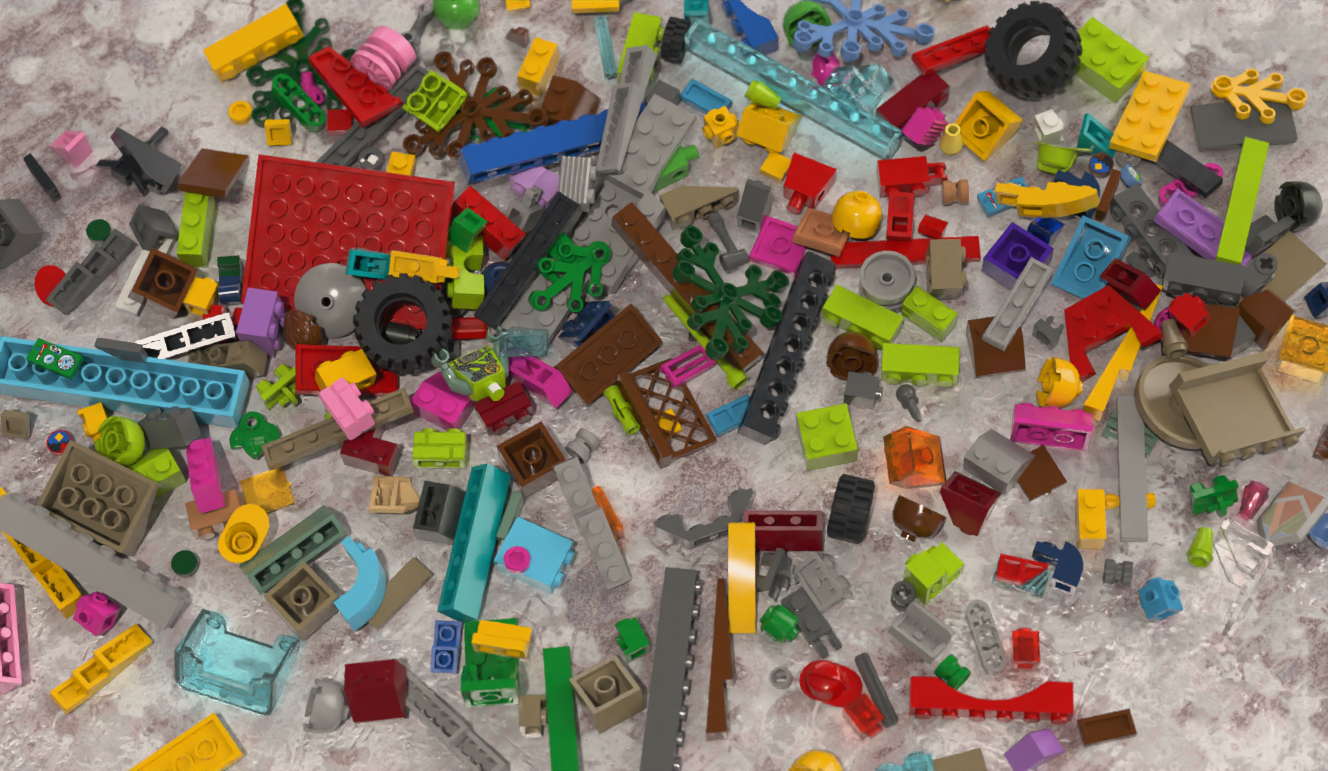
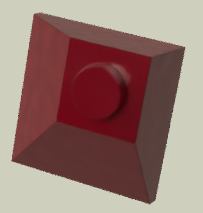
M956 471L953 472L939 491L953 525L959 527L963 533L978 536L985 527L1001 496L1000 492Z

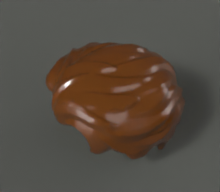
M290 310L285 314L284 331L286 343L290 348L295 350L296 344L323 345L321 327L313 323V315L306 314L300 310Z

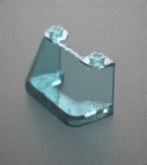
M202 609L174 651L175 681L185 691L258 715L269 716L278 703L300 648V640L288 635H280L274 640L273 646L227 631L226 621L221 614Z

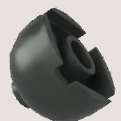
M1288 181L1279 187V189H1282L1281 193L1275 196L1274 201L1275 214L1278 221L1289 215L1295 221L1290 231L1307 229L1318 221L1322 212L1323 202L1320 193L1313 185L1302 181Z

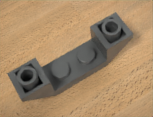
M752 488L747 490L738 489L732 492L730 496H727L731 516L723 515L716 518L712 523L694 525L686 532L679 514L673 516L672 514L663 515L654 522L656 536L688 550L728 537V523H743L744 511H750L754 502V492Z

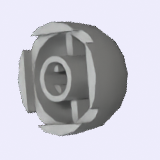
M315 679L314 682L318 687L311 688L305 710V717L310 716L309 724H303V730L323 734L337 728L340 720H346L349 705L344 704V694L336 684Z

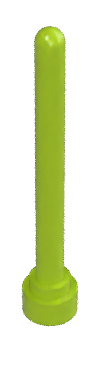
M665 295L663 298L664 303L706 350V344L710 341L701 329L695 331L689 328L687 319L690 316L672 295ZM725 357L714 360L726 374L727 384L733 391L738 390L748 381V376L742 370L733 368Z

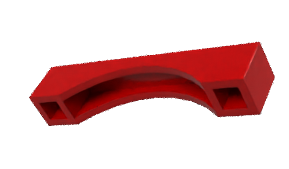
M911 676L909 683V715H914L917 719H930L931 716H940L942 719L950 721L957 720L958 717H967L969 720L976 722L984 721L985 718H993L1003 723L1019 719L1029 724L1045 720L1051 721L1052 724L1062 725L1066 724L1067 721H1071L1074 715L1073 682L1046 681L1035 690L1022 696L1003 700H987L960 693L949 687L938 677Z

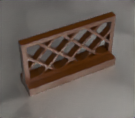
M672 358L630 374L628 371L618 374L616 382L625 401L631 405V412L641 427L639 431L660 469L668 467L671 461L712 446L717 442L686 383L675 388L682 391L684 395L682 401L668 397L671 388H673L671 381L658 377L657 374L660 366L672 360ZM674 367L670 370L673 372L677 369V367ZM643 377L651 380L649 388L645 389L639 387L635 380ZM654 382L668 386L665 395L651 391ZM648 397L663 401L660 410L648 406ZM665 403L680 407L677 416L662 412ZM682 409L694 413V422L679 418ZM660 416L670 421L675 420L671 431L660 428L658 424ZM677 421L681 425L691 428L688 437L674 433ZM693 430L704 432L707 439L701 442L691 439ZM671 438L684 442V448L673 452L669 445Z

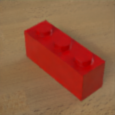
M470 185L454 201L451 215L456 218L466 208H469L487 221L486 227L478 235L483 236V243L505 262L519 248L526 234Z

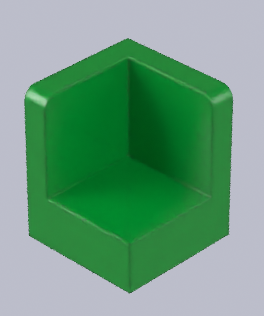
M466 208L453 220L448 241L467 253L471 248L473 239L486 227L487 221L469 208Z

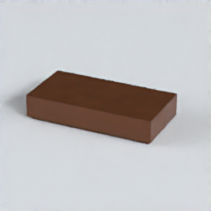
M1112 169L1097 207L1094 221L1101 224L1104 223L1113 196L1119 185L1121 171Z
M1130 708L1078 719L1076 722L1084 748L1137 736Z

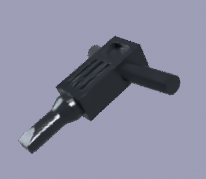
M161 126L144 142L155 148L169 131ZM123 155L118 160L100 159L97 162V167L110 168L112 177L123 184L128 185L133 180L143 197L149 193L147 185L141 182Z

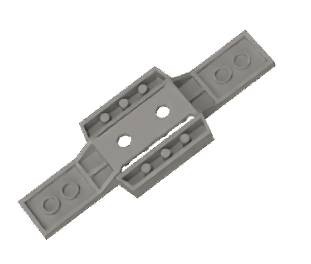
M656 94L653 95L635 122L620 172L597 173L596 181H592L591 189H594L595 194L603 182L604 188L570 238L575 246H589L594 241H602L609 246L611 256L609 261L602 265L600 284L603 291L610 293L616 292L638 256L611 226L612 218L606 215L607 208L616 206L619 210H622L632 202L653 227L657 229L667 212L665 205L652 194V191L661 173L697 120L696 115ZM577 211L564 230L567 236L583 211ZM601 249L595 252L597 258L602 256ZM591 267L584 271L581 296L586 293V286L590 282ZM539 270L536 271L500 325L503 332L501 339L537 359H540L571 312L567 308V301L570 298L572 282L553 296L545 310L533 309L528 302L530 293L534 290L544 291L552 284L549 279H544ZM564 272L557 273L559 277L565 274ZM596 284L591 286L592 288L598 289ZM539 296L537 299L539 305H542L545 301L543 296ZM574 300L571 303L572 308L576 304L577 300Z

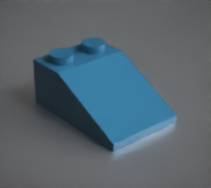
M1082 216L1051 284L1083 299L1104 288L1107 285L1099 276L1114 258L1122 261L1132 238L1088 217Z

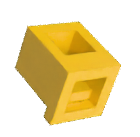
M102 402L77 410L83 422L82 426L87 438L92 437L94 444L96 440H100L102 433L98 432L100 425L109 417Z

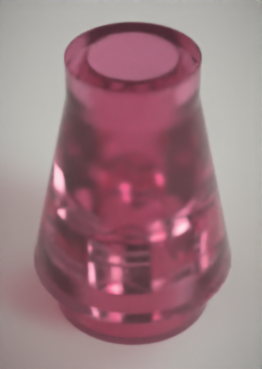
M1251 480L1248 485H1245L1240 510L1237 515L1242 519L1252 521L1256 513L1269 498L1268 492L1270 489L1260 482Z

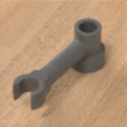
M423 3L418 7V17L410 31L401 34L414 49L416 57L418 55L416 38L424 24L434 17L433 7L429 11H424Z
M715 211L708 214L710 217L708 219L710 227L717 233L727 251L719 255L720 264L724 272L730 273L737 270L738 266L748 263L749 257L744 248L737 250L724 227L719 212Z

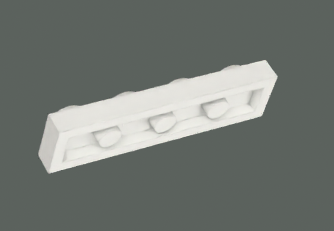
M159 235L153 248L170 255L177 239ZM142 249L114 306L116 311L137 318L140 317L145 305L128 298V295L150 251Z

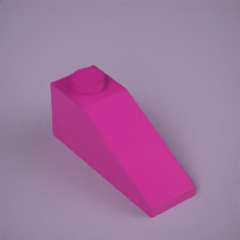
M514 347L507 354L509 375L546 404L556 409L573 392L559 370L517 347Z

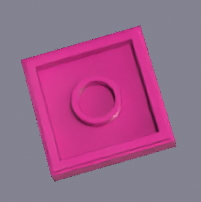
M767 216L750 252L749 261L795 276L799 262L805 255L808 247L792 242L793 235L798 226Z

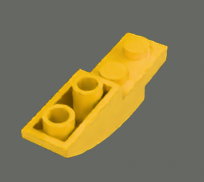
M1048 182L1046 190H1042L1034 186L1022 187L1013 183H997L995 188L997 204L1017 207L1019 216L1061 217L1084 212L1099 205L1097 189L1086 185L1080 187L1068 185L1064 182Z

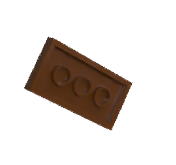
M631 303L555 365L554 368L562 373L573 392L587 406L617 381L618 374L632 369L662 344L663 341Z

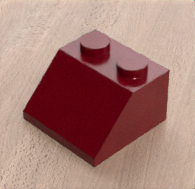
M396 659L345 664L344 691L355 724L406 719L407 667Z

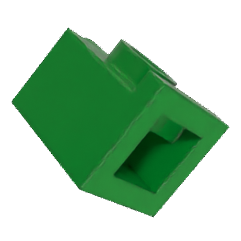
M636 617L630 620L625 618L615 624L618 634L615 640L620 650H625L624 657L627 664L651 652L650 643Z

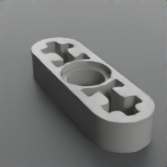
M973 600L967 605L965 617L981 665L987 674L999 675L1005 670L1007 657L992 613L986 602ZM974 608L984 611L981 617L983 624L977 627L979 625L977 615H971ZM983 631H988L993 635L994 640L989 644H984L979 640L978 635ZM995 648L993 650L994 658L1001 660L998 667L988 664L991 658L989 650Z

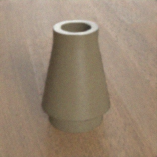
M1174 319L1163 321L1161 323L1164 335L1162 338L1163 353L1169 359H1178L1185 356L1188 344L1180 332Z

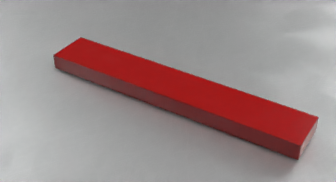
M979 236L941 238L961 240V247H965L966 259L963 263L980 262ZM936 238L911 239V241L846 242L840 257L830 254V260L835 262L833 269L861 268L868 257L885 250L895 251L904 255L912 265H926V248L929 241L936 240Z

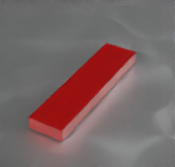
M986 25L912 54L911 60L921 73L926 76L978 56L987 50L984 45L986 38H990L988 33L991 28Z

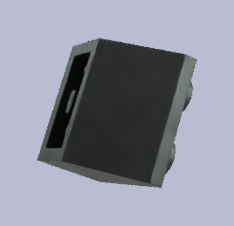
M424 481L413 525L416 539L453 546L466 492L449 484Z

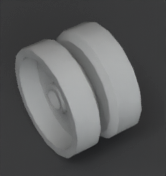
M884 250L872 254L861 266L859 295L895 313L901 312L902 303L914 288L915 271L912 263L904 255L895 251Z

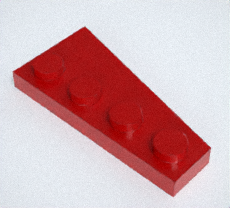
M328 46L309 56L311 66L362 128L403 106V101L397 96L393 97L381 84L377 85L371 81L369 75L352 67L350 61Z

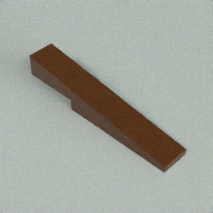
M718 578L706 741L728 740L723 688L734 687L724 578Z

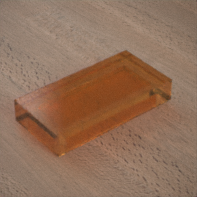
M598 485L592 488L591 491L595 501L603 509L615 541L623 538V526L601 486L599 487Z

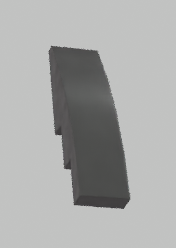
M115 228L101 247L95 245L81 264L76 261L46 301L66 315L90 295L120 265L136 244Z

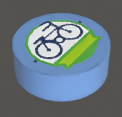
M1126 164L1120 169L1121 178L1129 187L1137 183L1139 185L1143 183L1141 175L1132 165Z

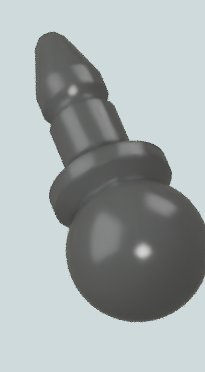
M909 384L899 386L896 391L897 400L904 409H908L915 421L920 422L921 412L917 406L919 400L914 387Z

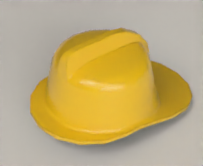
M247 504L237 508L231 515L218 540V550L221 556L228 562L244 563L252 559L259 551L270 526L269 517L264 509L258 505Z

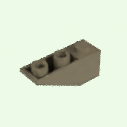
M680 186L659 195L660 202L666 208L667 214L665 217L672 230H675L677 228H685L698 219L709 218L708 214L732 208L739 202L738 187Z
M247 340L206 346L191 351L188 363L243 370L249 378L264 375L268 352Z

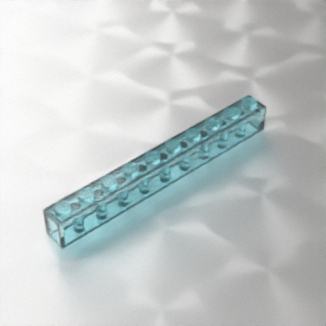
M697 18L685 34V51L750 86L752 80L757 82L760 80L782 97L779 102L782 105L881 160L892 159L902 146L903 133L899 128Z

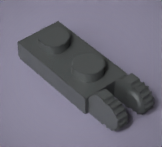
M803 587L780 600L781 605L798 617L796 627L807 643L813 646L822 659L828 657L826 648L819 641L824 636L835 650L842 648L831 626L819 612Z

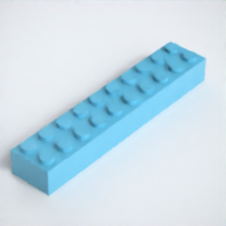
M0 336L1 395L84 407L102 402L106 410L146 415L147 411L154 408L167 410L173 406H179V408L191 407L197 423L237 428L240 424L250 385L248 377L243 370L147 357L146 363L121 360L102 350L55 344L82 355L84 358L83 363L71 381L27 362L26 357L36 341Z

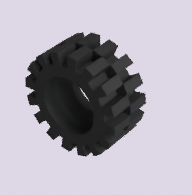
M672 16L668 19L660 49L661 59L678 63L682 62L684 53L687 50L688 38L690 37L691 22L689 20Z

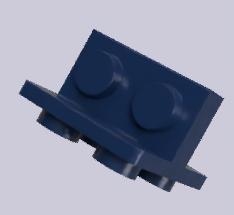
M610 301L585 302L582 310L578 312L579 314L563 325L561 329L563 332L558 338L561 341H570L577 348L615 317L609 310L612 303Z

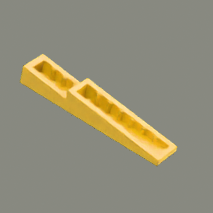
M1157 284V287L1162 292L1163 286ZM1161 292L1146 310L1142 309L1140 311L1149 321H1151ZM1132 327L1083 405L1082 410L1086 413H1092L1095 420L1101 421L1117 378L1126 382L1129 378L1141 347V343Z
M2 487L0 488V498L2 495L7 494ZM3 532L64 617L68 619L75 614L76 604L82 595L64 570L51 560Z

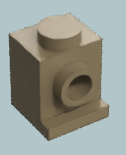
M546 695L519 696L520 733L525 734L526 737H540L542 725H547Z

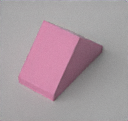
M65 130L49 146L52 151L76 169L93 152L82 131Z

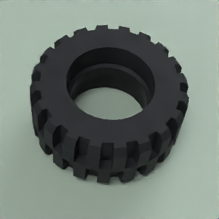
M1031 1L1030 5L1025 2L1018 4L1016 9L1010 8L1007 10L1005 16H1000L996 20V26L991 27L988 33L990 38H986L984 47L987 50L984 52V58L987 62L988 70L1014 96L1019 95L1020 98L1028 99L1031 95L1033 99L1041 98L1042 94L1048 96L1055 93L1054 90L1059 87L1061 89L1066 85L1064 82L1068 78L1071 79L1075 74L1073 70L1075 67H1079L1081 61L1078 56L1082 55V45L1080 44L1082 40L1076 27L1058 7H1054L1047 2L1041 4L1040 1ZM1042 35L1050 36L1048 47L1039 59L1030 64L1017 65L1018 54L1029 40Z
M400 273L399 278H394L392 274L385 276V282L380 283L377 280L372 283L374 288L371 291L365 289L361 294L363 297L362 302L357 301L355 306L357 314L353 315L355 337L367 358L372 363H376L378 368L384 371L389 369L391 373L398 375L400 371H405L406 375L414 374V370L418 368L422 372L428 369L427 364L431 362L434 353L439 358L440 350L448 349L447 342L451 340L453 334L451 330L453 321L449 307L440 290L437 291L435 285L430 281L424 282L420 276L414 275L413 278H409L407 273ZM401 304H412L420 307L426 315L427 324L423 333L416 340L408 344L397 345L389 343L383 338L380 332V323L390 309Z

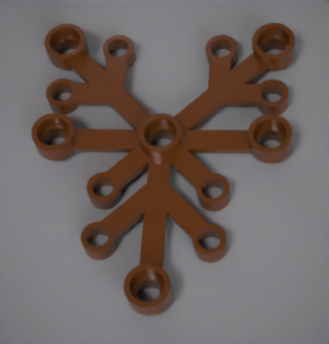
M447 51L437 53L434 57L436 68L440 72L446 73L449 81L467 92L465 88L467 78L475 72L473 62L470 59L461 61L459 64L460 71L457 75L454 70L455 61L451 54ZM484 57L478 61L476 66L480 78L473 97L471 98L469 94L467 95L461 106V112L452 117L439 133L428 125L420 129L425 123L418 119L415 123V128L423 136L420 137L417 134L408 135L403 140V147L408 154L418 156L423 152L425 145L434 141L429 147V153L434 159H440L445 154L443 144L448 131L463 123L457 140L450 142L446 147V153L453 162H459V154L457 153L467 144L474 123L480 131V138L483 143L496 137L494 131L488 128L483 117L491 118L494 121L502 138L514 133L510 131L505 121L530 124L534 129L538 126L546 127L549 119L542 108H534L529 113L510 111L520 104L523 106L531 104L533 96L528 89L520 90L517 95L511 98L509 89L506 86H500L495 92L483 99L489 80L495 77L498 71L495 61L491 57ZM528 95L526 99H522L523 96ZM498 101L502 102V104L497 106L496 108H488Z

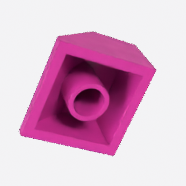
M440 371L424 380L410 400L414 410L413 414L446 431L451 428L461 430L474 410L473 404L478 402L473 401L468 396L452 392Z

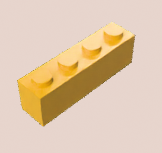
M284 4L203 49V52L220 81L223 82L233 78L239 72L255 65L266 57L276 54L277 51L296 43L304 37V34L287 4Z

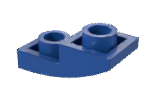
M435 620L430 673L457 674L463 622Z

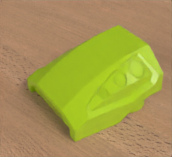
M430 70L423 77L422 84L419 85L418 90L408 97L407 105L404 104L402 109L439 133L463 104L468 94L448 79Z

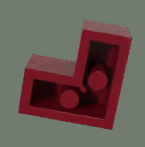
M385 424L364 432L353 440H345L340 452L344 465L383 476L394 475L401 454L396 443L381 439Z

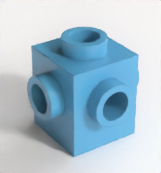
M1156 577L1148 580L1146 586L1138 589L1141 598L1140 603L1148 619L1164 621L1184 610L1179 597V589L1174 581Z

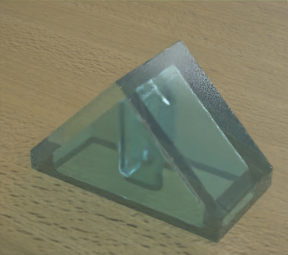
M510 327L500 331V357L547 355L548 330Z

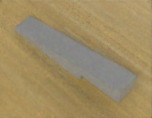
M648 45L626 49L620 83L613 85L597 162L598 174L620 172L657 56Z
M406 670V708L470 771H509L507 765L476 737L462 720L415 676Z

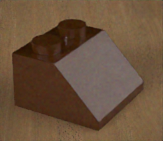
M553 75L541 107L549 119L546 127L555 125L562 120H576L585 114L596 115L601 101L600 98L576 80Z
M995 316L968 320L966 338L975 379L1026 371L1021 325L1004 352L982 340L983 334Z

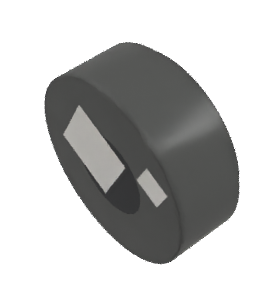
M374 147L365 148L358 157L362 169L378 171L384 163L381 151Z

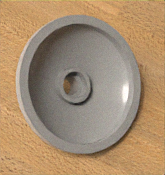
M325 263L308 270L298 282L294 295L295 310L313 315V323L321 327L322 337L338 338L354 331L353 315L357 314L355 306L357 301L362 302L363 297L361 294L366 289L360 276L345 274L346 266L337 263ZM325 297H328L331 301L329 306L323 303Z

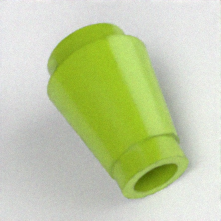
M752 80L744 96L749 99L748 102L776 110L782 98L760 80L758 82Z
M1200 527L1187 552L1188 561L1191 565L1205 568L1213 561L1214 532L1212 529L1207 527Z

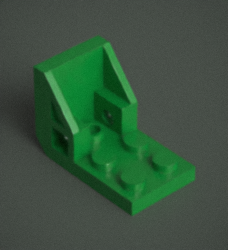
M517 618L485 620L518 625ZM481 620L465 621V665H463L460 683L461 694L466 708L519 704V658L474 651L471 643L473 633L478 632Z

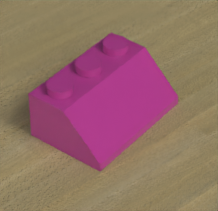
M1031 403L1015 404L1011 424V441L1014 443L1044 445L1045 447L1087 452L1093 433L1092 413H1086L1081 409L1071 411L1060 410L1059 407L1055 406L1036 407Z

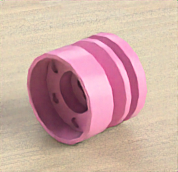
M378 26L368 36L366 43L362 44L359 50L352 55L351 61L356 70L366 73L375 84H381L387 90H390L395 82L400 79L401 73L406 72L415 61L416 55L410 43L402 35L389 27Z

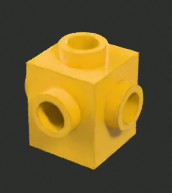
M725 106L713 109L703 116V134L707 140L711 141L715 149L737 139L738 120L734 113L728 112Z

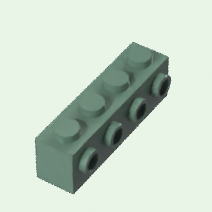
M323 505L239 567L251 585L261 595L286 577L303 561L306 563L314 558L322 550L345 535L346 532L335 515Z

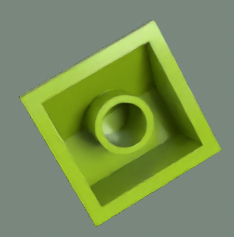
M147 448L143 451L137 462L126 467L159 483L155 499L187 482L168 448L150 450Z

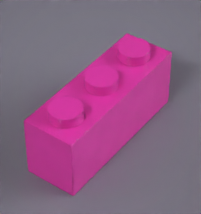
M211 438L195 440L186 446L191 491L201 514L225 507L219 460Z

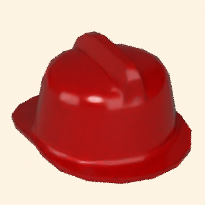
M816 660L810 662L803 668L799 679L801 690L807 697L834 707L845 708L852 706L862 695L863 684L858 674L846 666L831 661Z

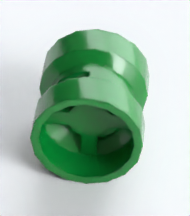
M953 654L948 655L934 671V674L939 679L947 681V685L955 690H958L972 673L966 667H961L958 664V659Z

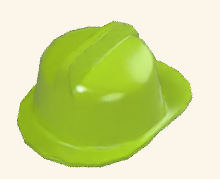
M1033 142V145L1038 147L1037 168L1056 174L1058 169L1063 172L1069 170L1078 153H1090L1092 151L1089 149L1058 147L1051 144Z

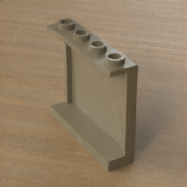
M1264 352L1181 372L1169 385L1210 465L1217 463L1226 465L1239 457L1248 459L1258 452L1270 453L1280 446L1291 447L1300 441L1299 437L1306 431L1305 427L1294 430L1261 368L1268 361Z

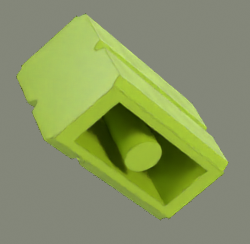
M916 286L902 303L901 315L941 343L957 325L958 313L950 307L947 308L944 303L919 286Z
M424 428L421 432H414L412 458L415 468H467L468 439L466 432L456 428L448 429L447 432H437L432 428Z

